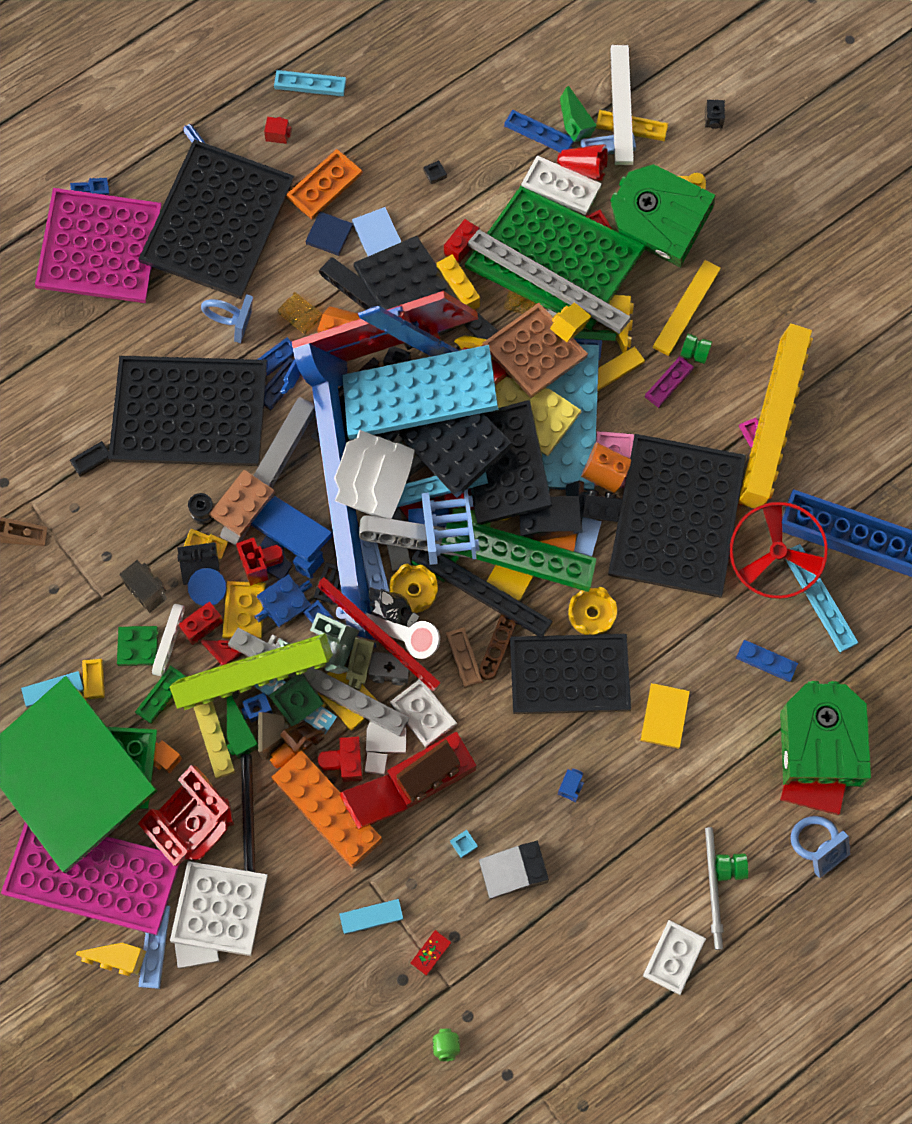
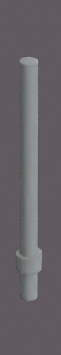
M708 827L705 828L713 921L711 934H714L715 950H723L722 933H724L720 919L713 828Z

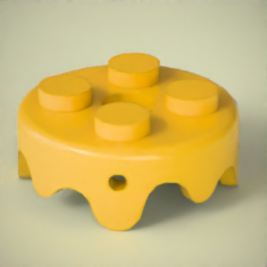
M403 564L391 577L390 592L404 596L409 602L413 613L422 612L428 609L437 597V579L435 574L423 565L412 566ZM410 586H417L419 591L416 594H411L408 591Z
M603 587L590 588L589 592L581 590L576 595H573L568 608L569 620L572 626L581 634H604L611 629L617 616L616 602ZM593 608L597 610L598 615L590 617L587 614V610Z

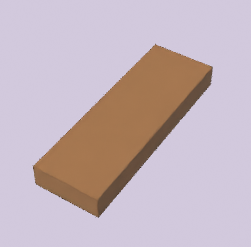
M465 628L447 632L446 637L463 687L466 688L482 683L483 680Z

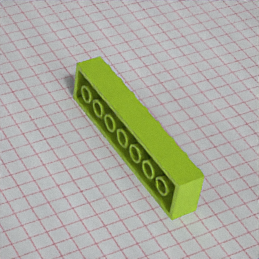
M324 633L178 679L169 687L177 709L184 707V710L195 707V704L200 701L206 704L214 701V698L218 696L225 698L231 696L237 690L240 692L250 690L255 684H258V686L269 684L274 678H277V681L288 678V675L293 672L296 675L307 672V669L312 666L315 669L324 667L333 656L327 635Z

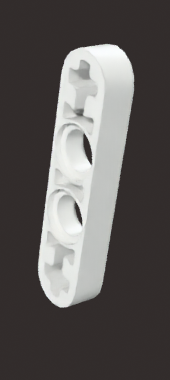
M174 604L153 664V675L162 677L166 671L178 635V624L182 622L185 606Z

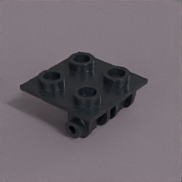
M216 542L177 547V559L180 563L183 585H187L190 577L196 571L203 568H211L220 573Z

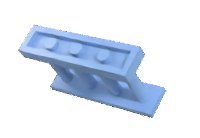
M468 490L464 491V498L437 502L430 500L429 493H421L430 565L438 564L437 556H440V553L471 550L472 559H476V551H479L478 539L474 540L470 507H473L472 495L468 496ZM465 506L466 513L442 516L432 515L431 513L435 509ZM466 520L468 523L466 528L441 531L433 529V526H437L440 523ZM465 535L470 537V542L441 546L435 544V541H439V538Z

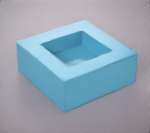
M467 830L450 840L460 858L478 848Z

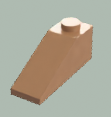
M0 517V543L45 545L47 527Z

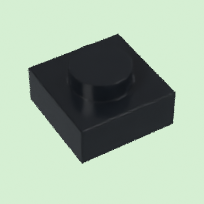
M439 160L423 167V171L431 185L447 178V173Z

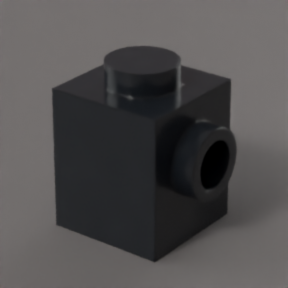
M707 99L705 106V128H723L725 100Z

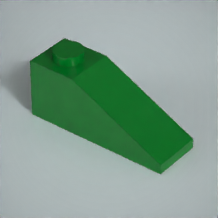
M566 86L560 97L565 129L574 142L590 138L597 125L570 86Z
M228 696L227 739L230 744L227 745V748L232 756L236 754L237 758L240 759L243 754H250L257 750L258 744L233 697Z

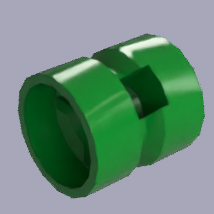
M687 334L680 356L687 359L694 357L696 362L705 364L712 341L704 338L698 341V337L695 335Z
M726 854L716 855L718 881H728L732 877L735 880H747L748 861L746 854H733L732 858Z

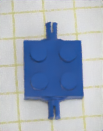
M289 574L257 595L258 600L263 606V611L255 615V619L260 622L269 617L274 620L278 627H281L311 606L304 592L313 587L312 584L307 580L299 586Z

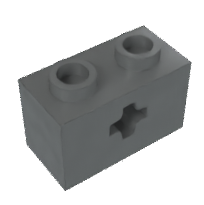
M373 652L369 668V679L375 683L389 681L399 686L404 685V683L408 684L409 669L392 654ZM389 667H392L393 669L391 670V673L387 672Z

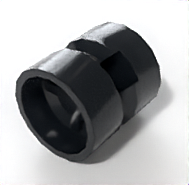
M197 493L190 497L188 508L192 519L199 525L211 523L214 520L209 514L214 508L212 499L205 493Z

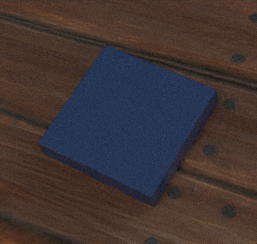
M319 212L305 242L307 245L339 256L353 228V223Z

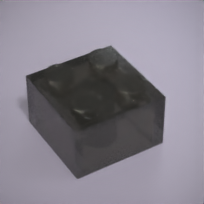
M136 560L119 575L127 589L151 613L167 600L165 595L166 589L157 576L154 578L151 569L145 563L141 564Z

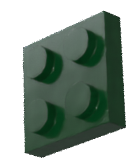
M303 673L294 676L269 695L291 726L298 724L325 704Z

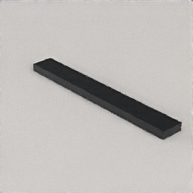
M417 550L412 557L413 562L425 566L438 577L541 639L552 625V620L441 554L437 556L438 564L431 565L428 551Z

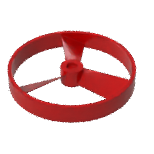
M767 503L751 510L737 524L730 542V559L736 575L751 591L767 598L787 599L804 593L818 581L827 563L828 545L821 525L808 511L791 503ZM782 506L799 510L815 522L823 537L824 557L787 549L782 541ZM763 510L773 543L770 546V552L738 571L734 560V543L738 531L749 517ZM785 558L816 575L813 581L806 587L787 595H769L750 586L775 559L781 560Z

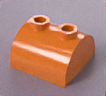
M596 442L581 477L615 493L626 477L631 459Z

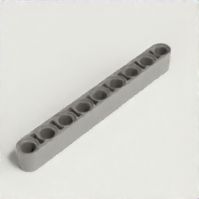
M301 397L297 399L253 475L269 487L273 488L315 414L314 403ZM251 524L241 537L224 526L220 538L236 545V543L242 542Z

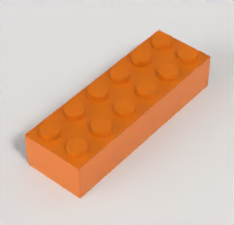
M302 750L272 776L273 782L352 869L383 842L382 837L371 825L358 829L339 795V790Z

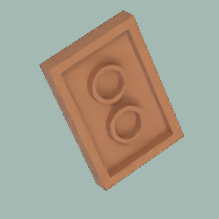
M243 470L209 514L241 537L275 494V490Z

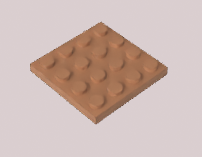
M540 303L482 343V346L489 345L491 357L530 398L534 397L588 356V353L573 338L566 342L550 330L554 323L552 322L553 317Z

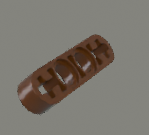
M502 614L480 665L479 672L485 680H492L497 675L510 642V637H512L517 624L510 620L508 628L505 627L506 618ZM505 631L508 637L505 640H499L497 633ZM492 649H499L501 655L498 658H493L490 655ZM490 661L494 662L491 668L493 673L490 672L486 675L484 668H488Z

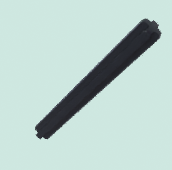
M243 754L241 756L244 871L255 872L251 754Z

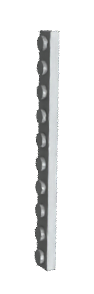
M478 229L468 241V246L567 304L572 305L575 302L589 313L593 319L619 334L630 322L631 317L481 230Z
M237 628L228 643L229 647L248 657L276 649V647L240 628ZM314 667L307 669V672L303 673L318 694L399 737L409 721V717ZM293 672L292 674L288 675V678L292 679L294 676H296V673Z

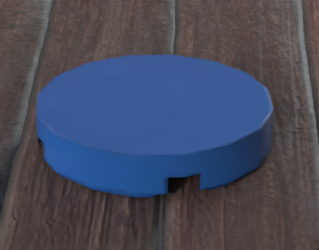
M203 568L196 571L188 582V593L191 599L196 604L202 606L209 601L214 606L226 594L227 583L224 576L211 568Z

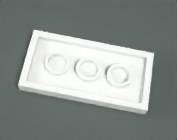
M536 156L521 186L567 208L587 215L602 183Z

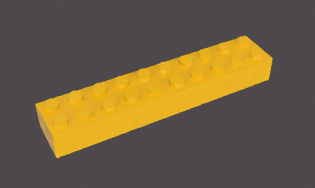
M790 324L780 338L738 504L755 509L758 506L767 504L768 499H771L773 496L774 488H772V484L778 477L777 465H780L783 458L781 449L786 445L787 437H785L786 431H789L792 422L789 420L790 414L794 413L796 404L793 402L800 391L798 383L804 375L802 367L808 360L809 354H806L813 340L810 337L812 332L810 329Z

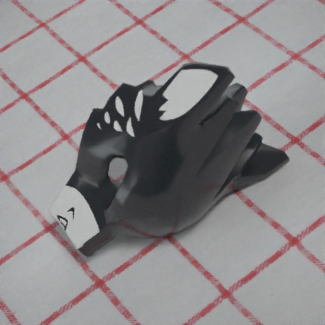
M369 588V600L371 602L369 605L374 607L371 614L409 628L416 623L419 616L412 612L410 604L404 596L383 589Z

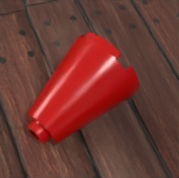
M604 144L565 149L558 154L557 163L583 176L602 181L606 174L602 172L604 168H607L608 149L605 148L606 145Z

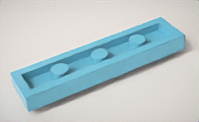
M276 70L274 89L335 96H344L346 77Z

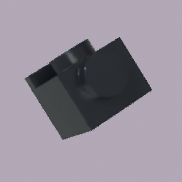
M393 346L388 349L383 365L398 364V361H412L411 352Z

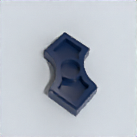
M266 535L260 544L261 548L265 549L278 545L283 552V562L266 569L268 574L280 580L288 574L293 565L286 559L284 547Z

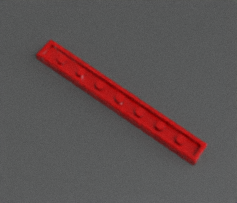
M325 577L319 581L318 588L429 689L435 691L439 687L440 682Z

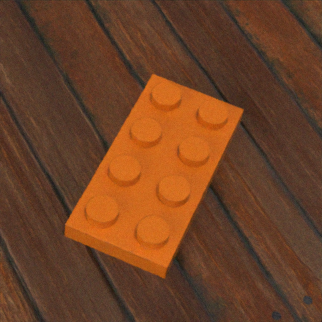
M336 149L286 194L287 199L313 220L319 212H322L362 175V170Z

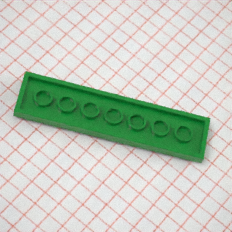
M467 520L449 522L446 524L445 530L468 527ZM472 522L474 540L478 539L479 551H476L477 560L589 592L597 558ZM465 535L442 538L441 545L470 542V537ZM471 550L453 552L472 558Z

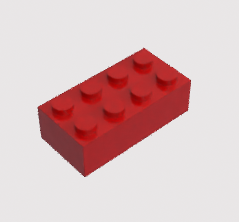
M456 731L390 768L387 772L407 809L476 771L477 765ZM446 739L460 761L459 772L451 778L449 776L442 780L443 783L434 790L433 788L429 789L426 792L427 795L420 801L414 800L411 802L397 784L396 775Z

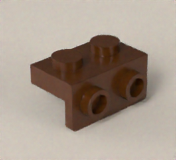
M303 721L283 730L280 736L288 746L297 752L302 749L307 750L312 744L318 745L324 739L323 734L327 730L323 727L315 731L308 722Z

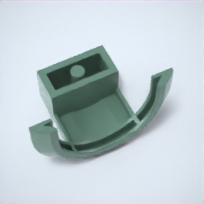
M317 613L310 631L318 635L326 633L333 653L329 662L326 663L324 670L336 674L349 672V669L345 667V663L359 630L332 617ZM281 639L278 640L281 647L292 644Z

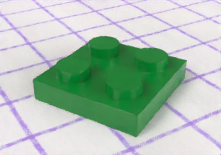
M118 627L117 665L153 666L158 652V627Z

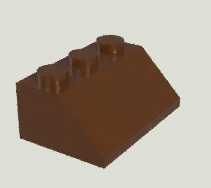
M445 739L396 775L397 784L411 802L414 800L418 802L427 795L426 792L429 789L433 788L434 790L443 783L442 780L447 776L451 778L459 772L460 761Z

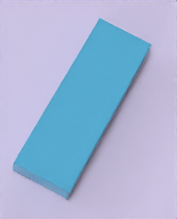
M79 671L21 688L26 707H31L65 676L69 677L80 692L84 691Z
M399 899L339 914L344 935L404 920Z

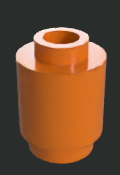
M284 743L270 754L272 758L269 761L276 769L282 768L299 751L295 752Z

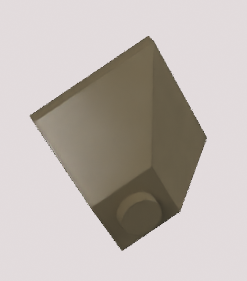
M258 712V752L262 760H267L270 754L285 741L280 736L283 730L289 728V722H286L284 716Z

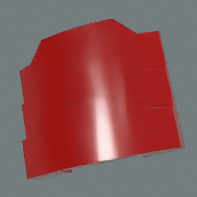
M193 765L178 779L182 785L159 810L150 809L138 822V825L174 866L179 865L185 859L200 860L227 831L226 815L231 807L209 783V779L201 770Z

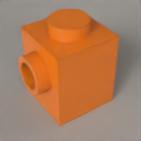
M161 740L160 743H156L154 767L158 770L163 768L170 774L182 760V757Z

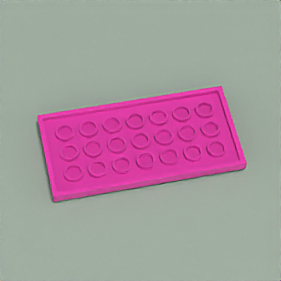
M25 822L1 894L157 936L179 865L174 866L161 850L106 837L67 873H63Z

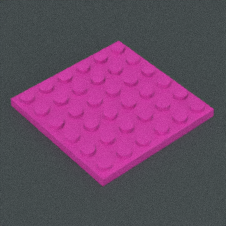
M53 188L35 288L146 303L152 267L140 263L139 257L159 216L162 203Z

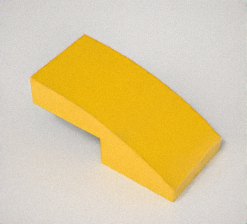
M191 528L184 546L216 542L218 559H222L228 541L212 534L206 535Z

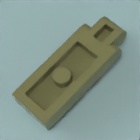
M356 636L348 667L349 672H347L346 679L349 680L348 686L359 691L361 685L365 684L375 645L374 640Z

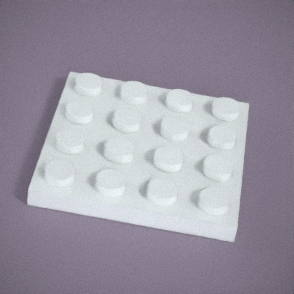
M188 861L170 942L251 956L268 878L267 874Z

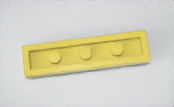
M201 701L195 704L194 710L216 779L235 773L213 701L203 704Z

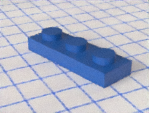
M746 640L743 641L736 656V659L788 682L791 681L798 663Z

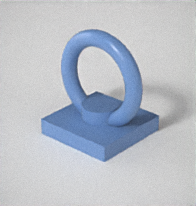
M246 294L241 309L221 300L209 299L202 302L201 310L207 317L216 322L235 325L234 342L241 343L252 313L253 296ZM209 307L225 309L233 314V318L218 315L211 311Z
M806 817L800 820L791 832L793 849L801 857L813 860L814 873L819 878L850 855L849 836L844 831L839 833L836 826L824 817ZM811 824L822 825L831 833V840L821 844L816 852L805 850L799 843L801 830Z

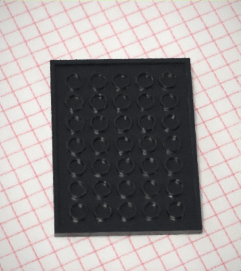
M194 139L140 254L139 262L242 299L287 197L286 194L289 192L294 181V175Z
M119 356L109 461L259 466L267 360Z
M635 434L630 456L631 464L627 472L608 576L721 598L746 455Z

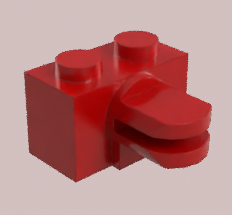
M255 538L236 543L238 555L250 586L269 580L266 568L283 562V552L278 545L262 549L261 546H257Z
M359 736L339 738L340 750L323 751L319 754L318 763L322 770H341L343 782L363 780Z

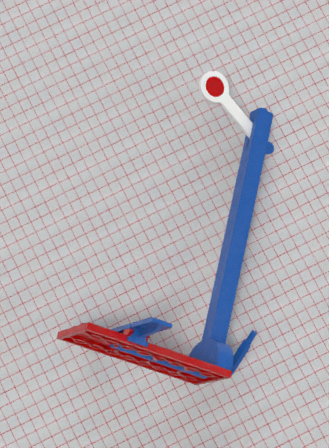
M444 291L388 310L381 306H373L359 312L360 319L292 341L295 359L283 379L285 384L281 389L282 394L287 393L289 389L295 386L300 374L312 386L342 594L390 637L405 641L407 651L413 657L419 659L429 658L438 650L440 645L438 629L432 623L426 621L416 622L409 628L371 615L356 509L335 501L339 488L334 478L346 447L338 387L343 386V375L347 374V361L402 343H407L420 351L422 350L423 353L431 357L459 351L445 342L439 341L440 336L438 332L478 319L477 311ZM340 607L337 608L336 616L339 619L345 620L347 625L358 629L359 633L357 636L375 641Z

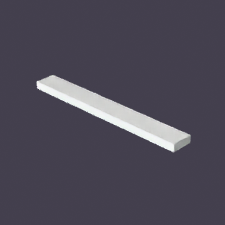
M611 45L615 165H633L629 46Z

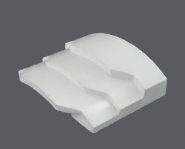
M359 430L357 438L346 443L334 479L339 488L335 501L371 516L391 519L410 472L414 449Z

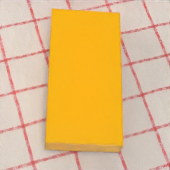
M82 660L84 698L86 700L105 698L103 660Z

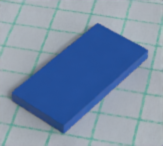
M276 496L266 504L251 523V526L307 562L333 536L331 531Z

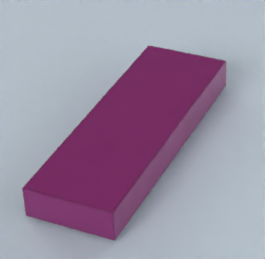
M679 356L645 394V398L660 408L693 371L694 367Z

